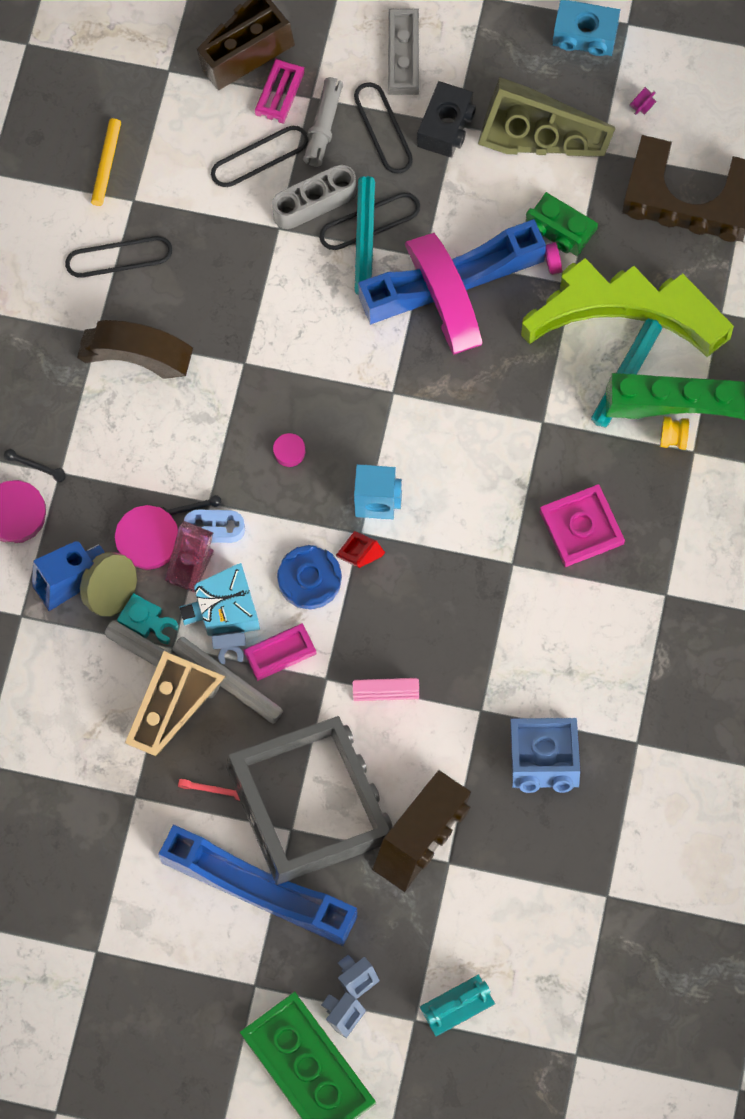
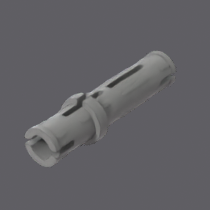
M328 77L324 80L314 123L307 133L309 141L303 161L307 164L309 158H311L310 166L319 167L322 165L326 145L332 139L331 127L343 88L342 81H338L336 86L337 78Z

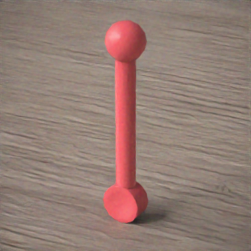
M179 779L178 787L234 796L236 800L240 801L236 790Z

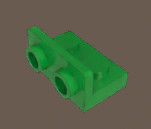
M547 192L535 208H530L526 213V222L535 219L542 237L544 236L550 241L556 242L557 248L564 253L570 252L575 256L580 254L598 228L597 222Z

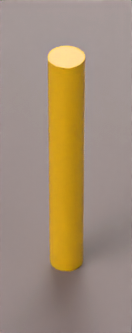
M115 118L109 119L91 203L96 206H102L121 126V121Z

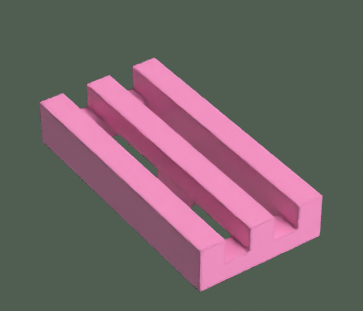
M419 679L354 680L353 699L354 701L419 699Z

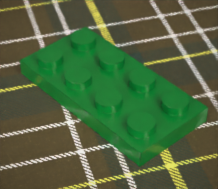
M293 992L240 1031V1035L301 1119H357L376 1104L372 1095L296 992Z

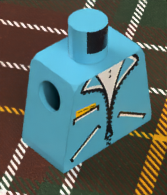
M242 563L196 583L194 590L197 602L179 607L184 625L203 620L208 636L243 630L245 632L260 630L257 613Z

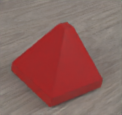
M354 531L338 551L336 557L361 568L381 558L385 551L376 540Z

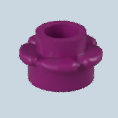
M644 87L629 104L636 111L635 115L639 112L645 115L657 102L653 98L656 94L655 91L651 92Z

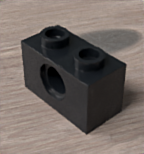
M438 81L417 132V147L452 158L455 149H461L464 143L466 131L463 129L466 122L471 123L475 115L476 105L473 104V92ZM451 118L455 121L451 123L443 122L442 119Z

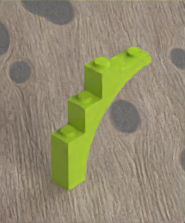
M584 258L578 264H570L562 272L560 290L555 291L547 299L546 305L539 310H531L523 318L521 336L531 344L549 331L576 321L600 317H622L641 321L649 318L657 320L662 328L668 329L689 341L708 357L731 339L734 326L683 273L675 280L673 278L666 280L659 290L635 266L626 272L624 270L618 272L609 283Z

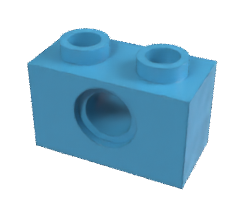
M560 0L554 28L553 46L560 47L566 51H586L595 56H612L621 9ZM588 28V29H590L591 31H590V32H583V31H581L580 29Z
M357 464L354 490L355 517L394 520L395 509H401L402 479L396 478V467Z

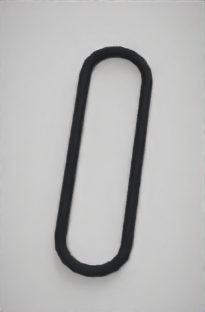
M375 83L361 84L355 90L354 99L381 161L388 171L397 174L403 173L411 167L413 158L384 91ZM365 87H373L380 93L408 156V163L403 168H392L386 161L359 100V92Z
M289 126L218 161L211 169L212 180L218 186L231 187L304 150L309 140L307 132L299 126ZM297 130L304 136V142L299 148L231 182L223 183L216 178V170L222 164L288 131Z
M403 192L375 203L374 209L396 199L409 197L415 202L416 208L411 215L375 229L373 235L416 217L420 211V202L417 197L411 193ZM357 211L323 226L320 230L319 238L324 247L329 250H339L356 243V238L340 245H330L325 241L324 233L328 228L356 217Z
M152 236L72 251L67 256L65 267L72 276L83 278L158 265L166 262L171 257L172 245L165 237ZM150 241H162L168 247L166 256L159 260L85 273L74 272L70 267L71 259L81 253Z

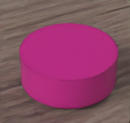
M556 242L546 244L545 258L549 273L552 275L562 273V264Z
M283 434L274 442V457L282 466L294 467L300 464L305 457V444L296 434Z

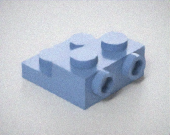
M577 718L511 719L512 788H520L525 793H533L538 791L539 788L553 787L555 791L565 793L571 791L573 787H579L580 760Z

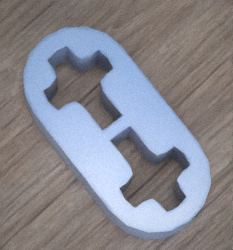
M193 510L186 515L183 522L185 534L195 542L233 543L240 540L245 533L243 517L238 512L232 510ZM196 520H202L205 526L201 527V532H195L194 527L190 525H195ZM230 520L234 521L235 526H239L233 529V533H227L225 527H217L227 526Z

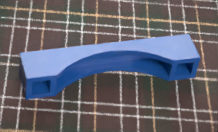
M535 219L505 229L491 240L461 256L453 258L452 261L465 289L468 290L545 262L546 244ZM420 269L386 272L358 282L359 299L370 325L434 302Z
M174 824L158 854L162 864L341 946H344L358 916L356 907L328 894L314 891L289 881L276 885L272 874L231 855L208 840Z

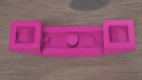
M431 233L406 241L405 246L416 270H421L443 321L441 329L452 354L455 355L481 346L480 330L467 291L450 255L435 233Z

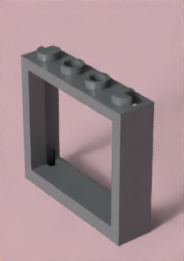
M339 716L228 755L227 771L276 885L379 848L384 837L393 827L386 812L382 813L378 802L380 798L374 783L369 784L365 775L367 769L362 755H356L352 746L354 743L352 732L348 725L343 726ZM332 736L373 830L288 861L248 769V765Z

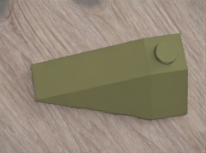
M499 77L488 105L478 145L505 154L518 155V153H536V155L563 153L567 156H605L614 134L615 126L527 86Z

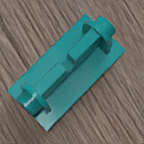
M478 974L419 1007L435 1037L492 1007L495 1005V1002L490 995L491 991L485 980L482 981Z

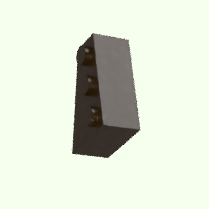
M247 0L243 5L239 4L234 9V15L225 24L221 23L197 48L202 71L219 91L295 46L290 22L271 0Z

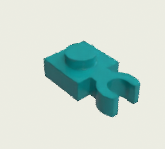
M134 593L117 619V622L144 638H147L150 632L155 633L157 640L166 645H169L170 638L162 634V630L165 627H171L174 630L179 628L178 623L173 618H159L162 614L160 607Z

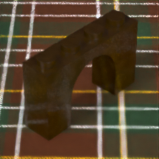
M642 135L626 191L622 213L636 220L648 219L656 221L665 227L677 226L689 229V231L698 235L710 234L719 236L727 242H743L745 237V159L732 157L725 187L715 199L703 204H690L673 196L665 184L664 175L672 142Z

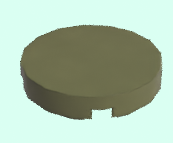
M105 552L96 556L92 560L94 564L90 569L86 568L82 575L80 585L81 600L91 612L99 616L111 617L121 612L133 593H135L137 584L136 568L132 560L118 552Z

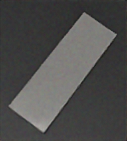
M389 9L388 95H419V9Z

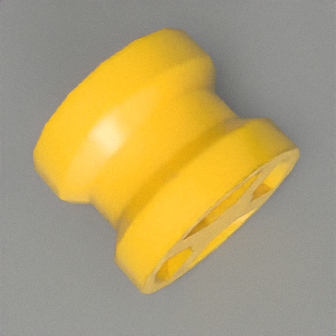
M663 416L660 447L667 448L670 445H674L679 449L686 450L689 419L682 418L677 421L672 420L669 416Z

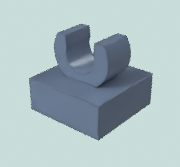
M245 630L212 634L213 649H220L218 659L221 664H225V653L228 650H233L237 653L238 662L243 661V650L239 646L246 645Z
M347 955L338 962V965L343 969V974L338 979L345 993H349L356 999L380 981L373 966L365 957L355 963Z
M347 992L340 1001L329 994L321 1004L322 1007L327 1009L326 1012L329 1014L326 1018L327 1022L337 1033L345 1038L349 1036L366 1012L360 1002Z

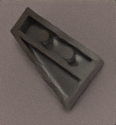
M438 770L384 837L372 870L403 892H406L421 869L424 870L430 863L438 845L443 846L453 831L451 829L456 821L461 823L471 808L467 805L471 791Z

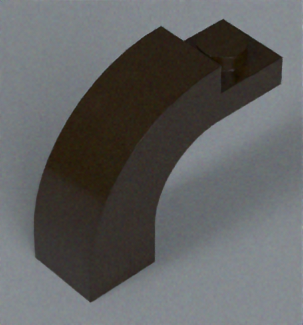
M101 320L97 322L96 328L84 330L77 358L84 363L106 360L126 361L140 365L161 378L167 379L186 376L193 347L169 333L149 326L126 321Z

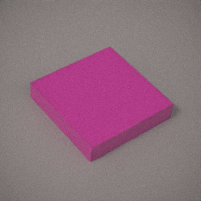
M599 484L540 507L539 512L564 567L624 545L625 539Z

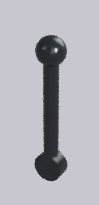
M12 449L4 452L5 460L10 462L15 460L52 475L56 482H62L66 478L65 471L61 468L51 469L17 455Z
M213 495L209 500L168 510L164 507L160 508L170 515L207 506L218 507L222 501L218 495Z

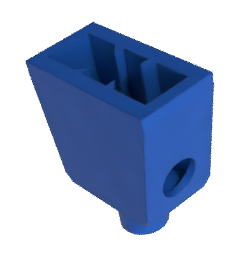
M75 541L33 561L32 587L48 611L80 593L82 575L86 568L90 569L94 564L92 560L96 556L105 553L99 544L85 551L80 542Z

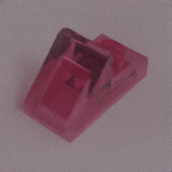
M186 521L182 522L178 529L165 581L195 592L194 585L201 581L214 552L210 548L213 532Z

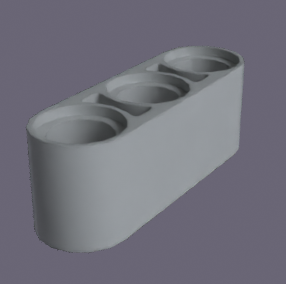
M337 165L279 192L272 201L275 223L282 229H292L350 202L356 195L355 172L347 165ZM341 181L349 183L344 187L335 185ZM313 194L321 196L317 200H311L308 198L310 195ZM290 207L294 209L289 213H283L280 211L282 208Z

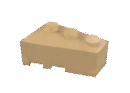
M163 651L125 744L157 756L226 676Z

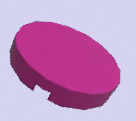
M20 480L1 483L0 541L23 543L35 537L43 528L46 516V504L39 490L30 483Z
M150 505L135 507L124 514L117 524L115 532L118 552L132 560L135 567L144 570L160 568L171 561L180 541L178 526L172 516L162 508Z

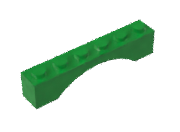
M612 373L606 386V417L640 419L665 414L698 413L723 415L745 420V381Z

